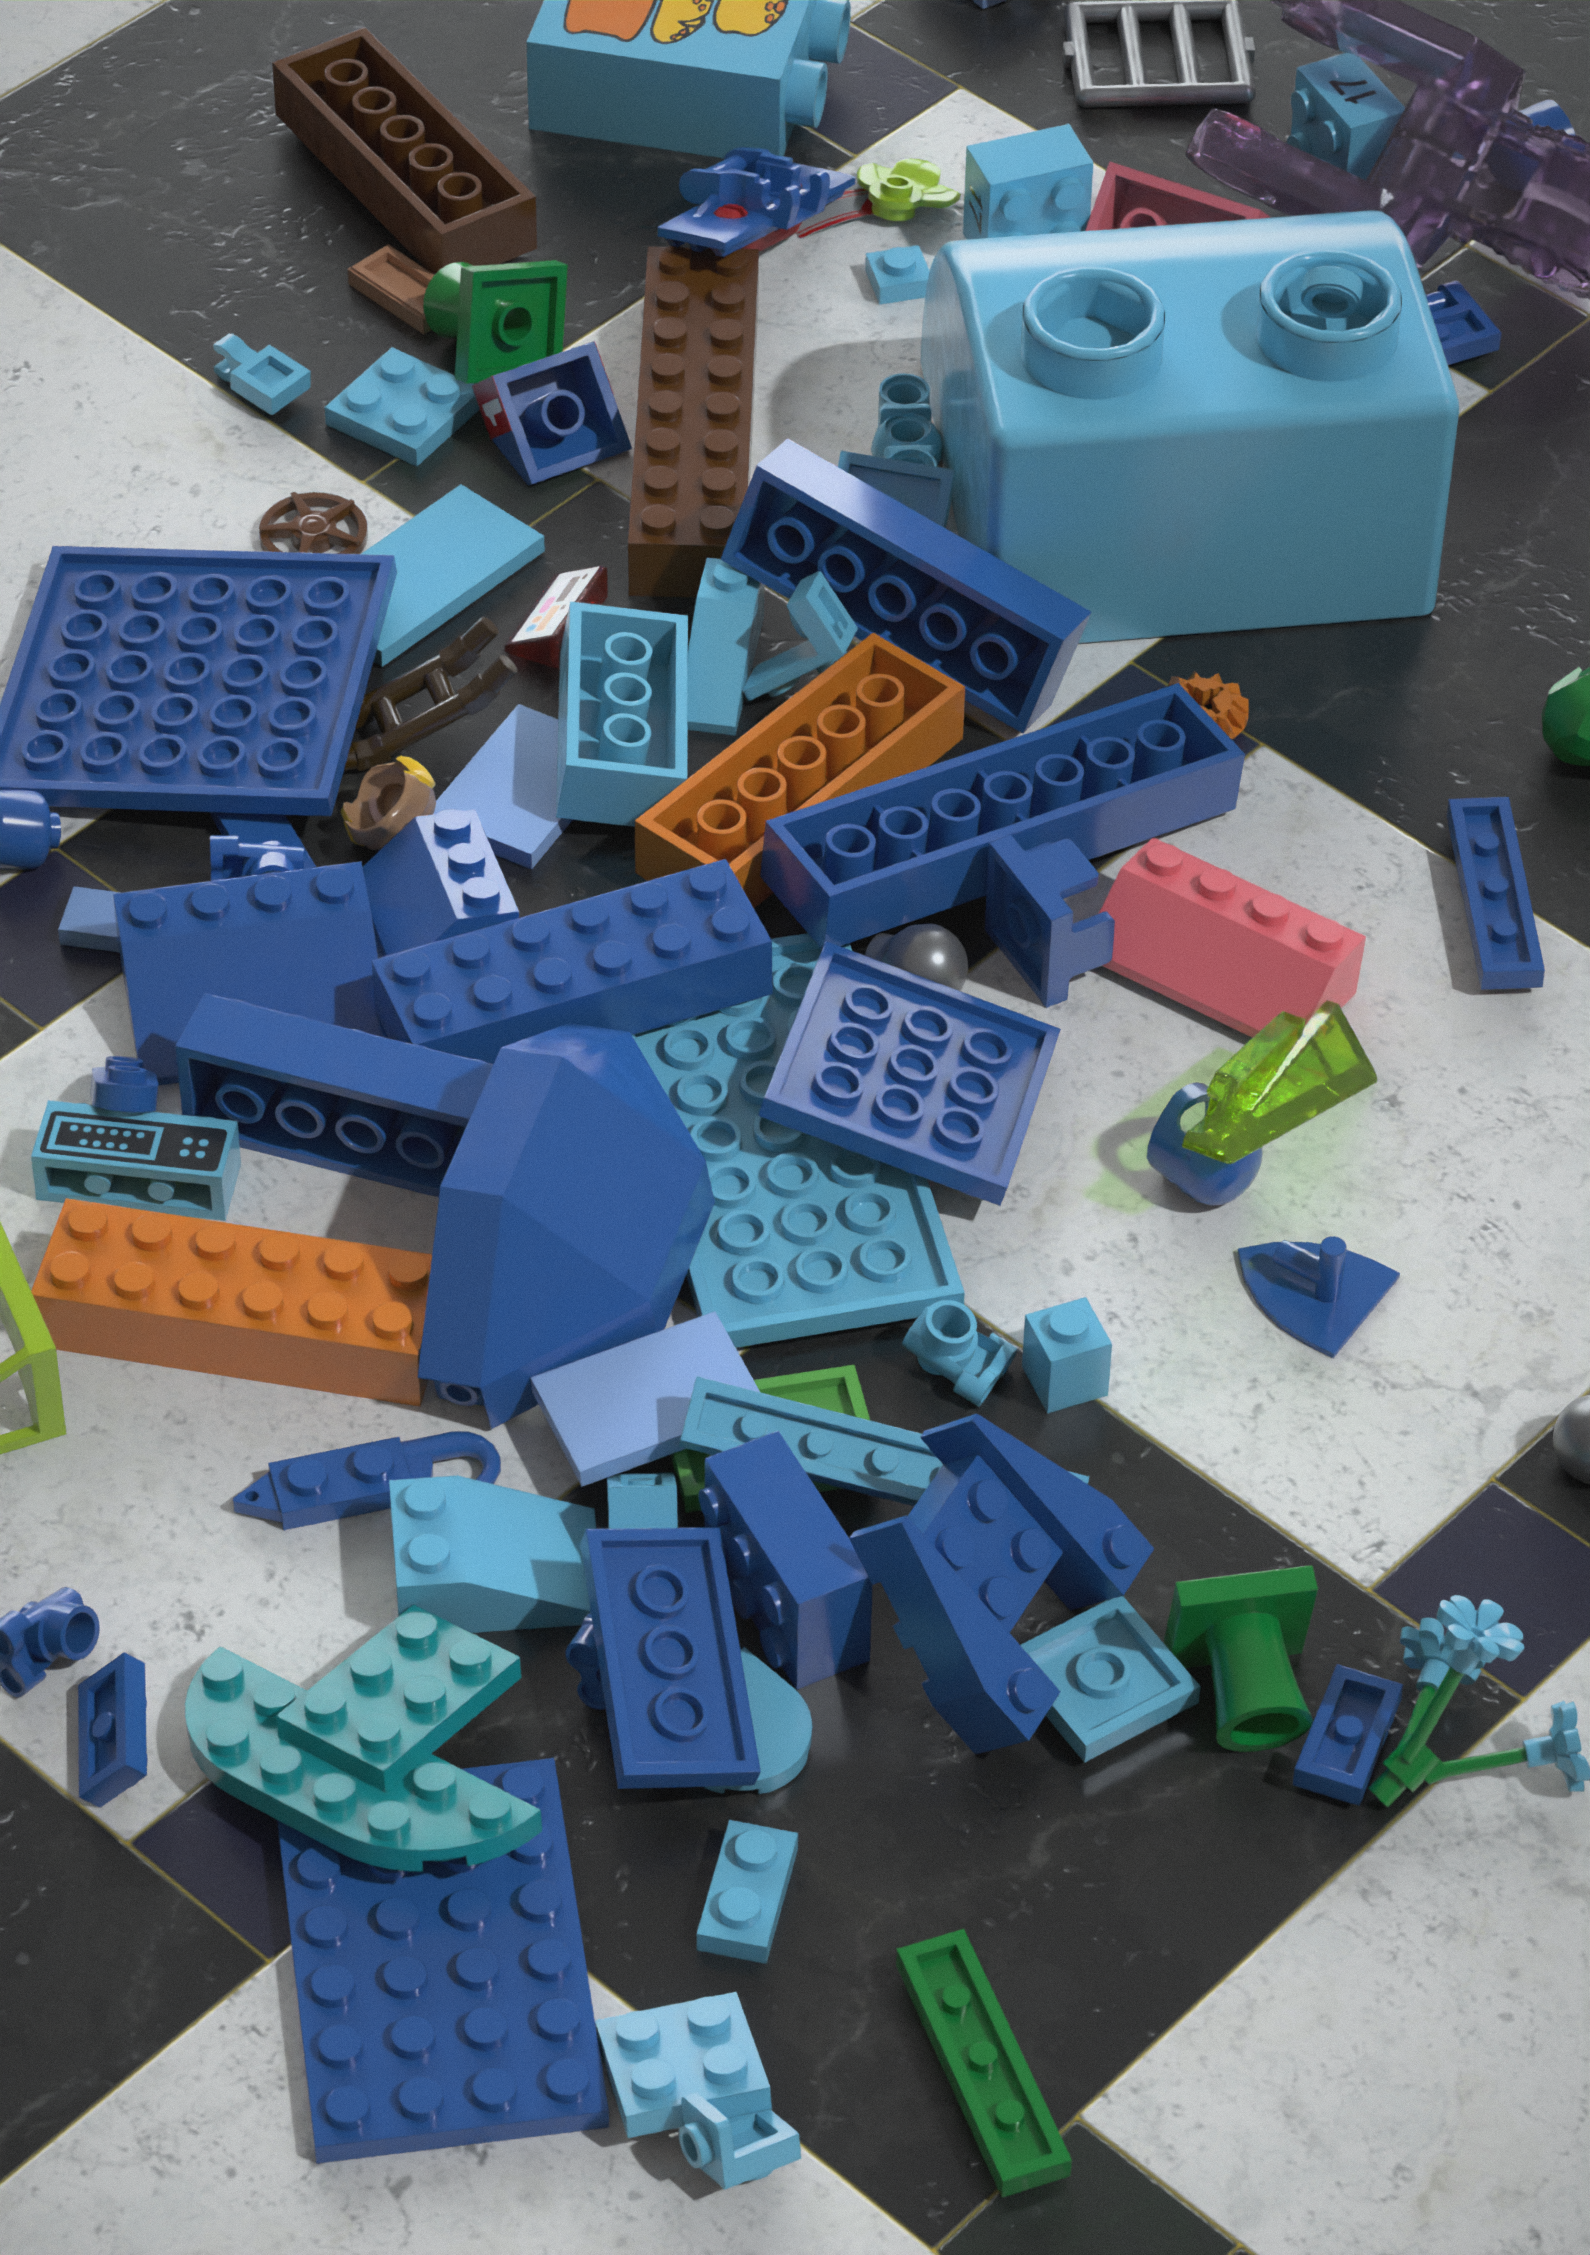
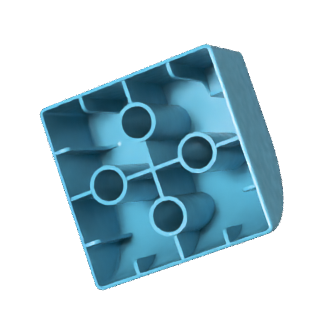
M1357 211L955 240L947 242L938 250L931 264L925 293L920 364L924 380L930 388L929 405L931 406L933 423L943 443L941 458L943 468L953 469L957 473L951 504L958 536L1091 611L1092 613L1079 643L1419 617L1433 611L1436 603L1459 417V399L1415 259L1404 233L1394 219L1381 211ZM1321 266L1341 267L1355 273L1363 283L1359 309L1352 315L1335 319L1321 317L1310 312L1301 302V291L1305 274L1311 269Z

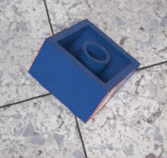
M595 341L499 373L472 385L490 439H492L528 486L633 449Z

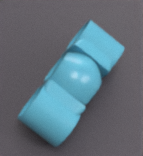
M900 373L891 375L881 382L879 387L878 428L871 445L872 456L938 467L942 458L943 443L936 426L931 423L930 388L928 383L921 377L914 374Z

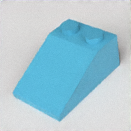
M458 1475L389 1480L398 1616L414 1604L471 1633L582 1625L585 1616L591 1613L580 1542L586 1529H596L593 1508Z

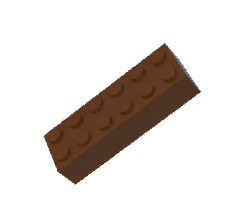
M366 27L272 62L276 116L429 272L435 275L441 268L455 262H465L473 266L501 264L537 249L536 196Z

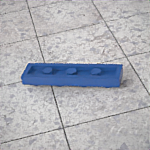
M1509 797L1449 799L1447 822L1481 990L1542 988L1545 967Z

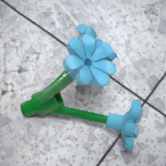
M1454 1595L1450 1598V1601H1441L1436 1615L1437 1620L1434 1618L1421 1619L1419 1630L1412 1627L1402 1628L1400 1643L1405 1646L1403 1661L1410 1668L1421 1670L1416 1683V1688L1420 1693L1400 1743L1382 1763L1387 1769L1368 1787L1387 1808L1407 1788L1413 1793L1424 1780L1430 1785L1452 1776L1526 1762L1528 1768L1554 1763L1556 1768L1563 1772L1569 1792H1584V1781H1590L1589 1763L1583 1755L1577 1753L1581 1752L1582 1749L1576 1727L1578 1714L1574 1702L1566 1704L1565 1701H1561L1551 1705L1553 1725L1549 1729V1736L1523 1740V1748H1514L1441 1762L1425 1745L1459 1683L1464 1685L1475 1683L1481 1673L1480 1668H1483L1486 1662L1491 1663L1496 1657L1513 1661L1524 1650V1645L1520 1642L1523 1639L1521 1630L1510 1623H1498L1504 1610L1497 1603L1485 1599L1481 1602L1479 1609L1475 1610L1474 1605L1469 1599ZM1443 1625L1448 1629L1446 1636H1444Z

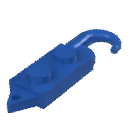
M451 1431L402 1442L400 1437H394L268 1463L269 1472L233 1498L234 1512L281 1522L284 1531L391 1509L389 1480L433 1477L432 1462L467 1456L474 1457L482 1464V1472L475 1480L494 1484L501 1472V1457L496 1447L483 1436L468 1431Z

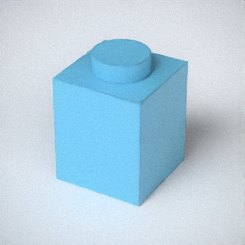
M1086 1297L1025 1314L1022 1368L1047 1413L1108 1396L1112 1342Z

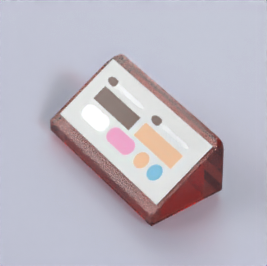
M594 566L555 574L504 645V652L558 669L570 601L602 605L608 597L607 567Z

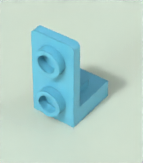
M821 571L802 579L786 606L789 610L790 620L794 629L801 637L808 640L757 665L743 688V693L748 700H752L767 692L770 697L778 696L793 687L799 681L801 675L814 669L821 674L848 653L846 650L858 628Z

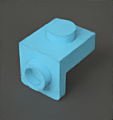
M697 2092L681 2098L684 2125L679 2129V2141L683 2154L692 2167L702 2169L723 2189L726 2190L745 2181L762 2179L770 2175L773 2170L802 2159L799 2133L770 2109L727 2118Z

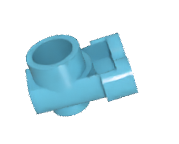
M940 1300L933 1303L930 1307L926 1306L908 1330L902 1346L917 1356L920 1366L925 1371L934 1375H943L955 1384L953 1389L955 1393L980 1407L995 1383L1011 1365L1018 1352V1348L995 1333L987 1337L977 1332V1321L973 1312L960 1302Z

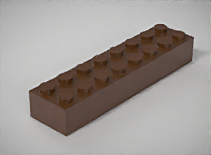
M648 246L628 534L629 596L697 598L706 558L721 559L750 484L759 304V249H738L725 257L716 256L711 248L697 252L682 246Z

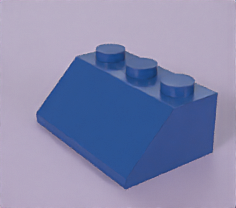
M448 809L433 815L416 816L363 866L374 934L383 957L519 918V910L475 810L461 811Z

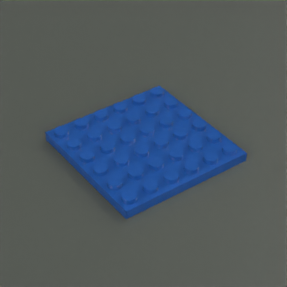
M52 546L0 703V790L36 791L44 796L48 806L332 816L397 576L394 555Z

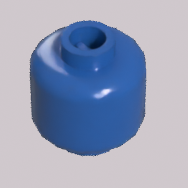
M0 790V870L38 869L45 862L49 850L57 849L60 844L61 821L57 812H50L44 796L36 791Z

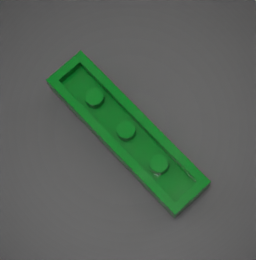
M961 1929L898 1948L896 1967L1001 2197L1003 2198L1070 2177L1072 2159L965 1930Z

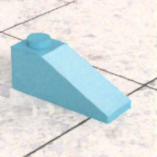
M706 558L688 648V730L735 736L745 698L743 688L750 677L764 619V584L726 562L715 558Z

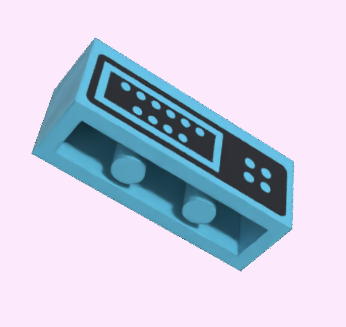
M48 1100L31 1155L36 1200L64 1203L65 1199L68 1198L179 1216L226 1221L241 1167L238 1121L153 1111L122 1112L106 1110L86 1103Z

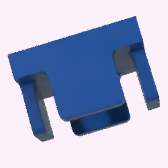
M1009 834L989 842L985 931L1043 1005L1048 1008L1068 1000L1069 981L1072 977L1107 964L1112 960L1115 920L1105 911L1073 923L1074 912L1063 899L1096 887L1098 885L1099 873L1071 839H1063L1055 843L1045 842L1023 850L1013 836Z

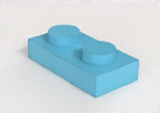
M729 1820L697 1931V1951L767 1964L798 1851V1833Z

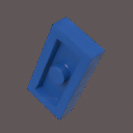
M125 1652L78 1685L79 1798L99 1808L147 1776L145 1663Z
M1337 1664L1295 1766L1293 1785L1360 1806L1400 1705L1403 1684Z

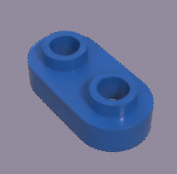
M108 1056L105 1060V1067L92 1068L90 1087L92 1105L106 1110L122 1112L155 1111L158 1096L156 1074L143 1068L144 1060L126 1056Z

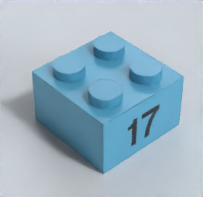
M1354 50L1297 67L1295 91L1291 95L1293 111L1291 135L1287 138V151L1293 164L1300 167L1315 184L1320 195L1327 197L1340 213L1355 212L1399 198L1408 110Z
M1070 124L966 146L963 234L967 240L1086 230L1091 212L1093 161Z

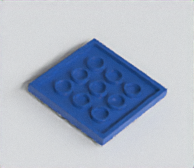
M825 941L758 1116L838 1145L846 1150L897 1167L910 1174H915L956 1189L969 1196L1001 1206L1061 1029Z

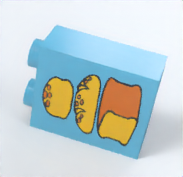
M544 0L526 42L529 129L724 158L727 152L737 147L768 149L771 154L783 156L794 125L817 128L821 121L827 92L828 69L826 63L818 61L837 64L842 62L850 29V0Z

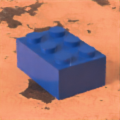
M775 1431L705 1458V1488L699 1490V1502L705 1516V1528H720L732 1602L738 1614L743 1619L751 1617L760 1631L761 1645L772 1667L779 1668L782 1666L794 1687L798 1690L870 1661L873 1585L845 1531L780 1432Z

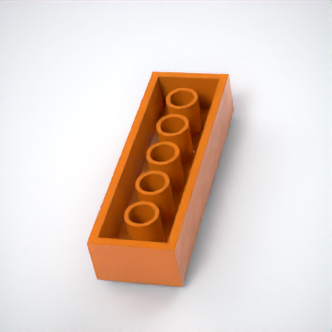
M870 634L635 820V873L650 881L726 859L755 909L774 893L760 877L766 821L929 767L963 739L965 686L877 634Z
M66 1198L31 1290L56 1350L421 1407L429 1381L418 1378L432 1254Z

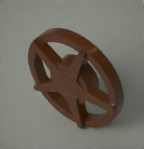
M292 492L290 497L284 498L271 506L260 521L259 538L263 552H283L272 543L270 538H291L293 547L299 553H324L334 545L346 548L336 554H361L368 540L367 520L361 509L355 505V501L330 493L309 492L297 494ZM309 507H327L330 509L322 512L312 511ZM295 510L297 516L292 521L274 524L281 516ZM346 516H349L358 527L357 536L354 537L336 528V524Z

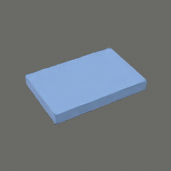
M518 704L436 800L434 814L448 809L461 811L475 810L494 855L532 870L573 820L556 818L558 719Z
M715 1311L531 1377L532 1393L582 1487L687 1449L679 1447V1442L696 1376L760 1392Z

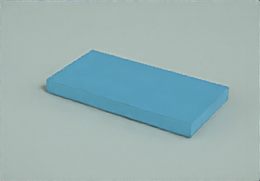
M460 484L364 551L362 554L394 555L397 576L374 662L383 667L545 551L544 535Z

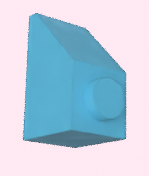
M674 1472L626 1473L607 1477L608 1529L678 1528L677 1485Z

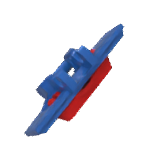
M737 147L727 152L723 161L707 169H692L681 176L679 189L682 196L687 201L698 204V206L660 225L657 236L665 238L668 244L673 247H679L688 243L691 249L697 252L711 248L715 255L725 257L738 249H759L760 252L795 234L803 221L825 210L826 204L842 197L845 189L855 185V176L793 163V158L771 154L768 149Z

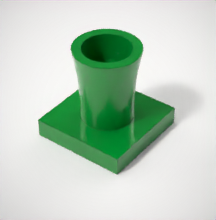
M556 260L473 266L465 262H455L441 268L433 276L424 295V315L429 327L437 335L447 339H457L455 379L467 384L478 383L499 373L563 352L567 264Z
M1312 1565L1175 1583L1163 1643L1184 1668L1211 1665L1216 1701V1739L1223 1748L1239 1752L1273 1749L1300 1738L1312 1725V1716L1299 1690L1288 1655L1302 1654L1318 1592Z

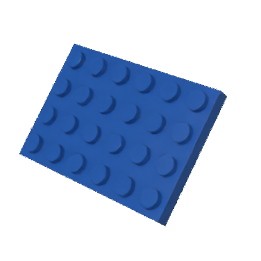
M554 1758L462 1769L540 1809L542 1832L527 1843L498 1858L468 1867L466 1856L442 1862L423 1861V1872L393 1870L373 1866L341 1854L277 1820L316 2164L609 2128V2108Z

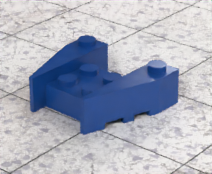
M974 1414L925 1430L921 1435V1440L941 1461L943 1466L909 1515L854 1531L849 1540L871 1584L881 1582L900 1620L893 1625V1628L903 1648H914L928 1676V1679L921 1684L931 1705L973 1753L979 1754L1029 1741L1061 1692L1010 1634V1631L1042 1583L1045 1581L1069 1610L1124 1596L1154 1548L1112 1499L979 1414Z

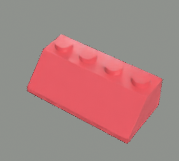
M1154 837L1121 867L1099 912L1107 911L1115 920L1112 960L1102 966L1292 1057H1295L1356 994L1366 936Z

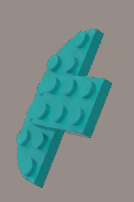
M414 1604L308 1690L221 1646L202 1663L192 1678L185 1700V1722L190 1751L200 1770L215 1785L233 1797L352 1859L387 1869L423 1872V1861L442 1862L466 1856L468 1867L509 1853L542 1832L540 1809L432 1754L521 1679L520 1657Z

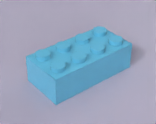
M570 601L560 651L556 818L635 827V820L687 780L688 616Z

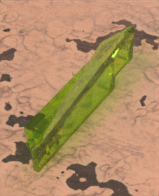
M1326 1000L1306 1025V1019L1285 1011L1277 1015L1215 1072L1207 1089V1096L1210 1097L1206 1116L1191 1130L1187 1131L1182 1147L1220 1162L1233 1164L1377 1083L1375 1069L1340 1005Z

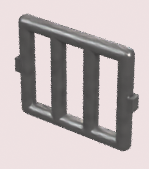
M1237 0L1072 2L1064 8L1063 15L1067 42H1064L1063 45L1064 66L1072 70L1075 97L1081 107L1244 104L1251 102L1255 98L1256 90L1251 63H1254L1255 57L1253 37H1246L1241 6ZM1222 20L1232 82L1201 83L1191 21ZM1138 22H1170L1180 84H1148ZM1086 23H1117L1127 85L1095 86Z

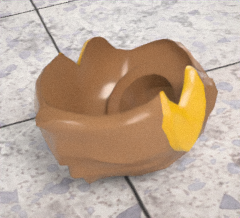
M399 756L395 758L398 760L397 762L372 767L365 773L362 779L357 799L353 803L344 802L340 812L349 838L353 843L365 846L370 850L380 851L414 817L434 814L436 800L433 787L435 782L425 767L413 758Z

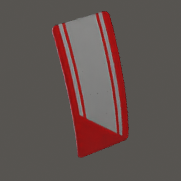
M864 188L844 191L842 197L826 204L824 211L803 221L796 234L799 238H805L829 226L850 219L874 215L872 212V202L868 198L869 191Z

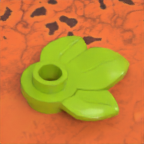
M916 158L903 159L898 161L893 168L869 163L859 167L857 172V184L869 191L868 198L872 202V212L883 219L892 221L909 220L915 216V210L918 207L945 208L957 203L961 198V193L957 190L939 184L941 169L927 160Z

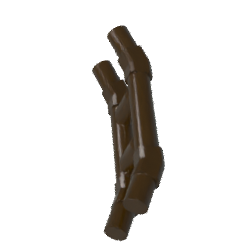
M481 617L463 636L459 635L450 646L439 651V655L365 694L355 729H359L374 721L373 717H375L382 734H376L367 740L351 743L344 772L355 769L359 772L392 760L391 756L464 716L468 714L473 716L488 707L499 696V690L518 672L517 667L509 658L500 655L482 674H477L469 684L458 689V693H455L448 676L451 675L453 678L466 671L481 656V651L499 634L494 623L486 617ZM427 688L434 706L403 722L395 705Z

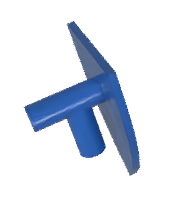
M1336 1236L1323 1239L1321 1244L1283 1240L1282 1242L1238 1248L1237 1252L1244 1282L1261 1310L1280 1329L1303 1344L1333 1359L1400 1278L1399 1272L1371 1258L1347 1250L1345 1241Z

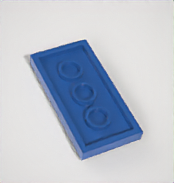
M720 1528L586 1529L580 1546L618 1789L754 1786L761 1770Z

